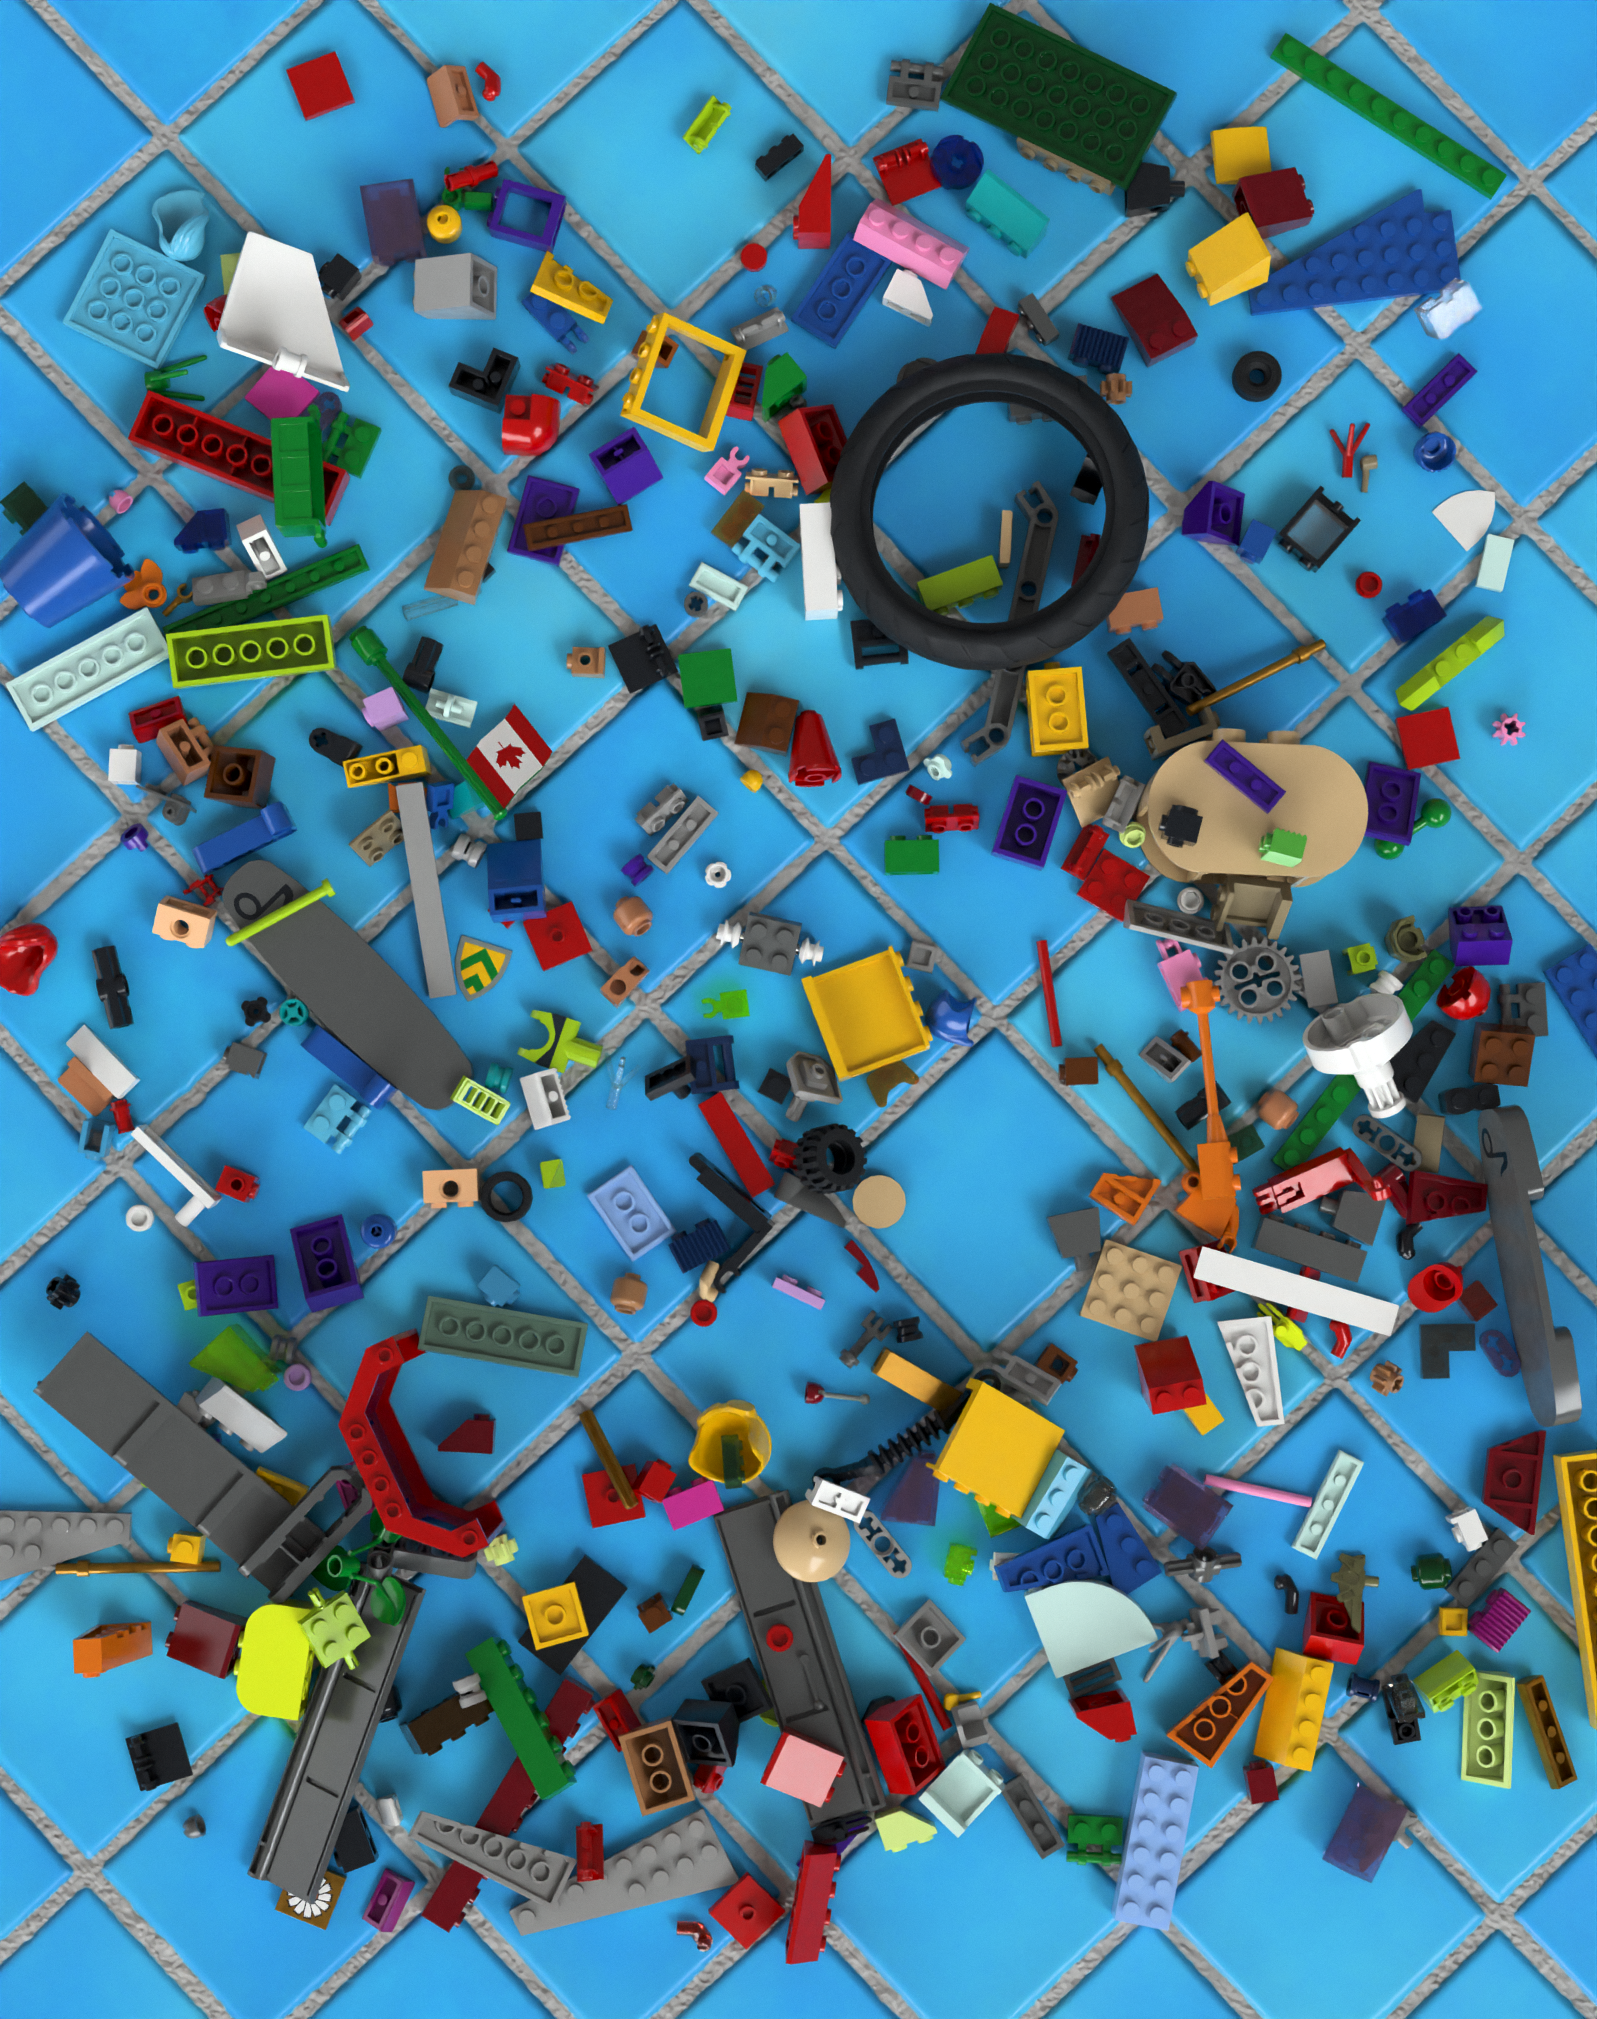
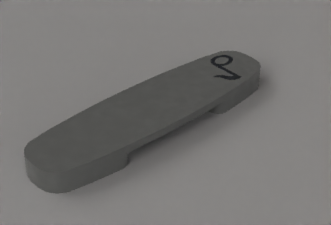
M255 860L240 867L229 878L224 886L222 898L224 907L241 930L310 891L271 862ZM320 899L248 938L288 987L323 1023L373 1069L422 1107L436 1111L450 1108L456 1104L450 1097L463 1075L471 1080L474 1079L471 1061L435 1014L429 1010L383 958Z
M1515 1104L1485 1109L1480 1112L1478 1118L1481 1159L1485 1184H1488L1487 1198L1506 1304L1530 1409L1536 1421L1544 1427L1573 1423L1579 1420L1582 1411L1579 1377L1570 1330L1565 1326H1553L1543 1263L1530 1204L1532 1200L1543 1198L1544 1184L1529 1122L1521 1107Z

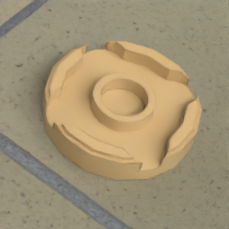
M883 1175L870 1176L861 1181L855 1189L852 1198L853 1211L857 1218L866 1226L876 1229L887 1228L895 1224L903 1215L906 1206L905 1193L900 1184L892 1178Z

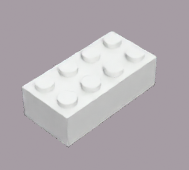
M830 502L800 504L799 507L805 621L837 619L838 611H842L843 593L842 590H837V585H841V573L837 563H835V551L830 533L832 516Z

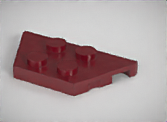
M1537 1430L1487 1448L1481 1502L1530 1535H1535L1546 1438L1545 1430Z

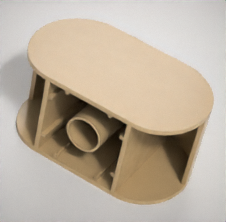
M1232 728L1213 730V737H1207L1205 741L1183 747L1165 761L1147 782L1136 809V822L1141 823L1146 831L1145 840L1140 846L1149 863L1160 874L1173 881L1195 884L1223 885L1227 875L1290 883L1291 888L1314 884L1328 874L1340 869L1353 857L1363 840L1368 821V802L1365 789L1351 765L1338 754L1316 745H1300V733L1295 731H1271L1267 733V739L1259 740V743L1246 742L1245 730ZM1222 739L1286 791L1268 814L1204 762ZM1172 805L1194 808L1198 810V816L1203 817L1197 843L1193 847L1184 844L1183 848L1173 847L1166 844L1167 840L1161 839L1162 831L1158 830L1162 814L1167 815ZM1276 828H1279L1280 831L1284 829L1285 832H1295L1296 835L1299 833L1301 836L1306 835L1307 841L1302 861L1292 868L1261 860L1262 852H1258V846L1262 835L1265 836L1266 832L1271 833Z

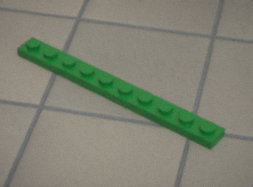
M1284 34L1271 54L1270 58L1490 200L1507 176L1504 172L1289 34Z
M1435 949L1430 951L1397 995L1402 1000L1411 1023L1455 966L1454 963ZM1336 1074L1271 1159L1274 1164L1283 1171H1287L1305 1163L1361 1088L1358 1086L1354 1075Z

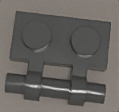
M902 59V61L892 60L890 71L901 73L900 77L889 76L886 105L938 112L942 82L932 81V76L943 78L944 67L934 66L932 62L918 64L911 63L909 59ZM908 74L924 75V80L908 78Z
M1545 982L1516 984V994L1514 995L1510 994V984H1500V995H1497V1004H1500L1501 1019L1498 1020L1499 1024L1529 1026L1536 1035L1535 1037L1548 1036ZM1511 1003H1517L1518 1018L1516 1019L1512 1018Z

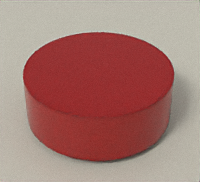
M756 243L745 246L741 252L743 267L750 272L762 270L767 263V252L764 247Z
M706 1299L695 1302L690 1311L691 1319L696 1325L701 1327L711 1325L717 1318L715 1304Z
M781 1623L771 1626L766 1634V1642L769 1648L776 1652H783L789 1649L793 1643L792 1630L787 1625Z

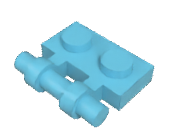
M758 514L743 533V537L750 543L745 548L737 542L731 551L739 556L738 559L744 564L748 563L758 570L757 574L762 578L767 577L774 583L780 574L772 569V567L777 562L786 568L800 550L801 545L762 515ZM757 548L769 556L765 562L753 554Z
M334 1084L303 1128L323 1143H327L331 1136H334L337 1141L332 1149L341 1154L346 1146L349 1147L353 1142L352 1138L358 1129L364 1127L368 1122L366 1118L372 1110L363 1105L358 1112H355L352 1107L358 1100ZM347 1116L352 1121L342 1132L337 1128Z

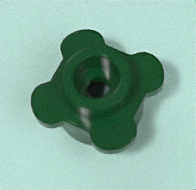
M642 1663L635 1670L630 1680L635 1684V1690L646 1689L650 1686L655 1677L653 1674L655 1671L654 1666L650 1667Z

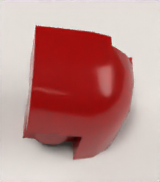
M506 394L502 423V448L504 455L539 456L549 450L558 439L561 403L555 398L539 394H532L531 396Z

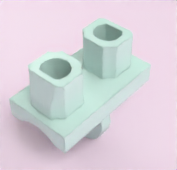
M431 688L425 709L433 718L471 728L478 702Z

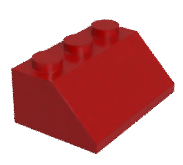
M833 404L798 408L779 420L778 425L806 495L823 493V491L830 489L832 486L834 473L847 438Z
M1121 1688L1082 1696L1073 1700L1068 1699L1076 1718L1109 1740L1114 1739L1115 1742H1125L1131 1740V1735L1137 1734L1130 1700Z
M915 1694L881 1706L865 1719L891 1794L915 1795L946 1768L921 1694Z

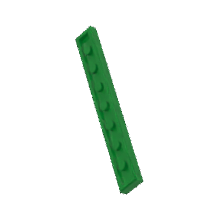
M357 544L267 582L266 589L253 590V594L248 595L247 599L218 603L162 628L166 635L169 633L241 625L370 570L360 545Z

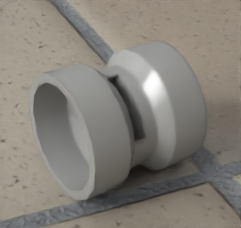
M462 833L453 848L451 857L458 861L463 859L467 861L469 866L477 868L485 853L487 844L481 841L474 842L470 836Z
M478 1672L452 1682L455 1691L459 1692V1703L462 1709L487 1699L485 1691L479 1685L481 1679Z

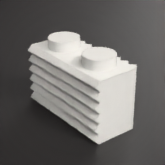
M556 1068L519 1078L535 1130L561 1123L571 1118L568 1115L570 1111L567 1110L568 1106L565 1104V1095L562 1094V1085L559 1084L560 1079H558L559 1075L556 1073Z

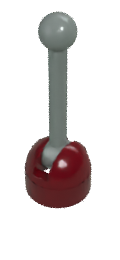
M807 1382L805 1403L807 1404L820 1403L824 1397L860 1401L863 1405L870 1402V1396L867 1394L856 1396L825 1392L824 1388L818 1383Z

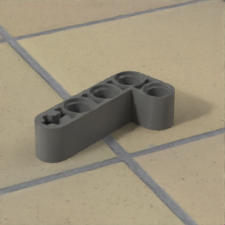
M373 1535L372 1541L376 1540L378 1536ZM401 1536L394 1543H387L383 1539L380 1544L369 1548L366 1577L377 1579L382 1583L386 1577L391 1576L393 1568L457 1579H469L476 1573L478 1552L476 1551L462 1558Z

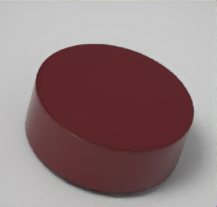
M910 784L905 792L906 795L926 806L929 805L933 798Z

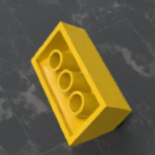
M1275 1648L1270 1674L1274 1676V1680L1266 1690L1253 1755L1284 1766L1311 1772L1334 1667L1332 1661L1306 1656L1303 1653Z

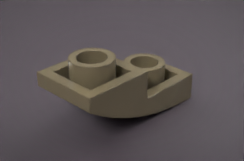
M1418 1113L1414 1146L1422 1152L1423 1161L1416 1171L1438 1174L1446 1116ZM1413 1153L1412 1163L1416 1164L1417 1161L1414 1160L1415 1154Z

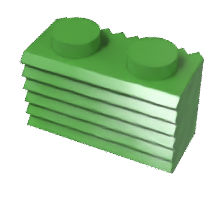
M1276 828L1271 833L1266 832L1265 836L1262 835L1258 846V852H1262L1261 860L1293 868L1302 861L1307 836H1301L1300 833L1296 835L1295 832L1290 833V831L1285 832L1284 829L1280 831L1279 828Z

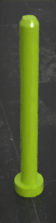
M328 878L322 880L320 887L228 936L225 939L227 945L234 946L327 894L329 897L336 895L332 884Z

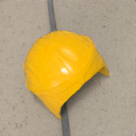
M735 1399L722 1404L718 1402L709 1406L697 1417V1434L688 1457V1463L693 1470L713 1481L728 1484L747 1483L764 1470L771 1456L772 1441L765 1422L758 1416L752 1403Z

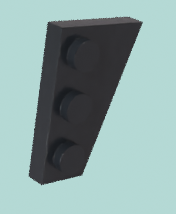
M1434 1020L1424 1026L1389 1060L1394 1070L1392 1078L1397 1090L1402 1092L1404 1097L1413 1103L1419 1101L1456 1033Z

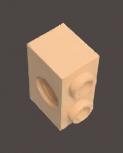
M166 895L158 903L152 933L160 935L165 940L184 942L191 948H204L212 938L217 910ZM180 920L185 921L189 928L183 927Z
M479 1169L422 1171L424 1203H430L431 1209L447 1208V1202H457L458 1207H474V1201H480ZM449 1181L456 1182L459 1188L458 1193L453 1197L448 1196L445 1192V1185Z

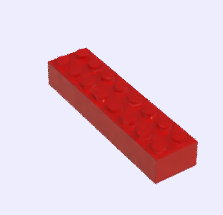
M148 390L128 436V440L134 447L274 503L272 443L270 439ZM323 461L326 525L330 526L350 476L346 470Z

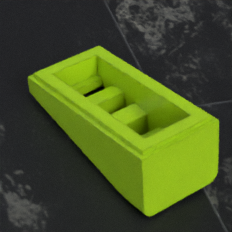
M464 1075L450 1097L454 1102L495 1125L500 1124L511 1105L508 1100ZM470 1086H472V1090L470 1091L469 1095L464 1101L463 1098L465 1097Z

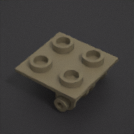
M389 809L353 839L349 846L371 867L374 863L379 862L395 845L403 842L404 836L401 821Z

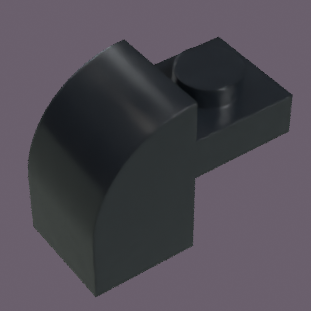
M1087 453L1070 495L1082 503L1094 505L1101 491L1102 483L1097 469Z

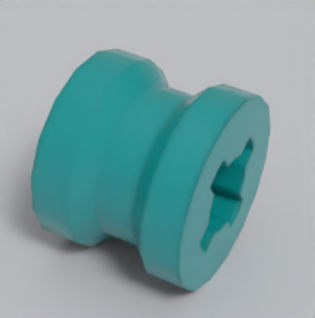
M289 999L282 1003L279 1015L284 1023L298 1027L307 1021L309 1009L304 1002L297 999Z
M492 1062L486 1077L485 1088L491 1089L494 1087L499 1089L501 1093L506 1094L512 1078L513 1068L499 1067L498 1063Z

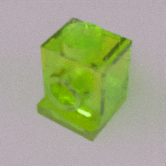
M949 1542L943 1576L948 1578V1583L963 1586L967 1575L972 1576L975 1560L970 1558L971 1555L977 1556L976 1548Z

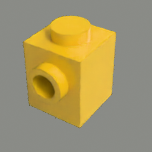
M177 1531L168 1540L167 1553L171 1554L170 1561L190 1564L202 1562L206 1537L198 1532Z

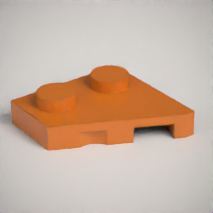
M1103 1173L1088 1197L1134 1226L1162 1181L1159 1179L1151 1180L1137 1178L1136 1176H1118L1117 1174Z

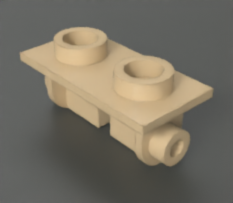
M752 468L751 472H746L745 479H751V481L745 482V493H750V496L768 497L769 487H774V497L792 499V496H798V486L793 485V483L799 482V475H794L793 471L779 470L778 474L767 473V469Z

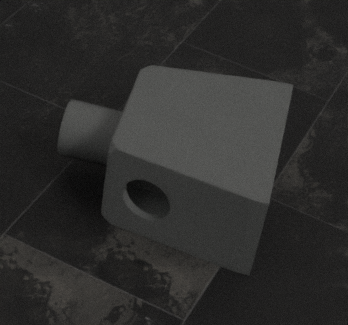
M1340 1190L1337 1200L1322 1196L1318 1211L1332 1215L1329 1223L1331 1228L1364 1245L1373 1246L1387 1199L1375 1201L1368 1193Z
M1099 1207L1046 1217L1061 1258L1073 1257L1076 1272L1092 1269L1089 1253L1101 1251Z

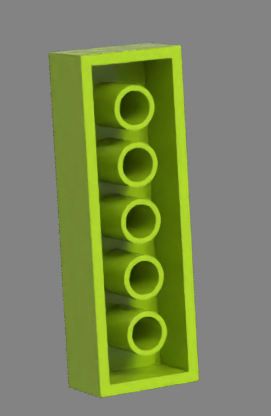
M328 614L166 634L172 684L175 689L337 670L331 619Z

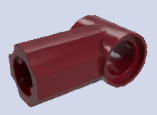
M1391 1162L1373 1175L1372 1178L1381 1176L1383 1186L1390 1187L1392 1195L1388 1200L1400 1216L1405 1219L1409 1186L1402 1171L1396 1164Z

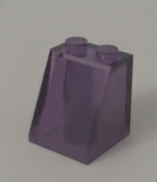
M413 179L360 186L370 249L375 265L392 266L395 262L404 260L408 263H415V259L428 257L420 200Z
M922 1449L918 1453H913V1456L908 1459L879 1509L881 1521L935 1526L940 1480L932 1475L934 1470L925 1466L927 1462L936 1464L939 1456H936L934 1450Z
M1172 1463L1170 1467L1166 1465L1158 1476L1160 1482L1156 1488L1153 1489L1151 1487L1144 1495L1142 1501L1145 1503L1142 1507L1197 1548L1203 1550L1233 1505L1176 1464Z

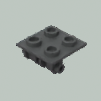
M146 783L145 787L136 785L138 789L146 794L166 801L162 811L163 817L177 826L183 825L186 822L190 811L197 812V810L191 807L192 802L182 796L171 793L170 797L166 796L167 792L149 783Z

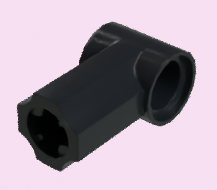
M421 637L412 663L409 662L402 678L408 687L426 694L429 693L435 678L434 670L444 647L442 643L428 637Z
M1215 1081L1220 1112L1232 1102L1219 1083ZM1205 1088L1199 1091L1195 1098L1186 1102L1174 1112L1187 1131L1208 1117Z

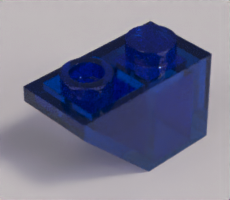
M224 508L197 511L174 539V546L179 551H182L183 554H194L199 552L198 549L209 548L210 551L224 550L225 546L232 545L229 514Z

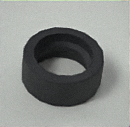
M505 1171L496 1173L487 1179L482 1187L480 1198L482 1207L488 1216L496 1221L506 1223L517 1221L526 1215L531 1208L533 1194L531 1186L524 1177L518 1173ZM503 1181L514 1182L522 1191L523 1199L521 1205L510 1213L498 1211L491 1202L493 1188Z

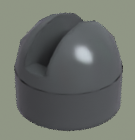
M199 1814L185 1820L183 1828L187 1838H199L206 1834L205 1822Z

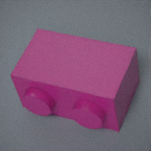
M702 1476L690 1481L692 1486L682 1490L680 1486L668 1490L662 1503L673 1530L724 1511L725 1507L713 1480Z

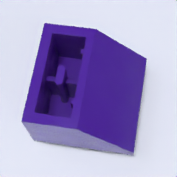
M632 427L589 454L591 464L618 506L664 479L649 449L635 427Z
M1502 906L1449 907L1450 951L1455 967L1509 965L1513 939Z

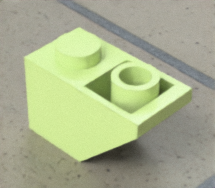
M902 1806L874 1814L885 1851L892 1850V1852H898L906 1849L908 1843L916 1840L918 1843H924L933 1839V1835L937 1834L934 1822Z

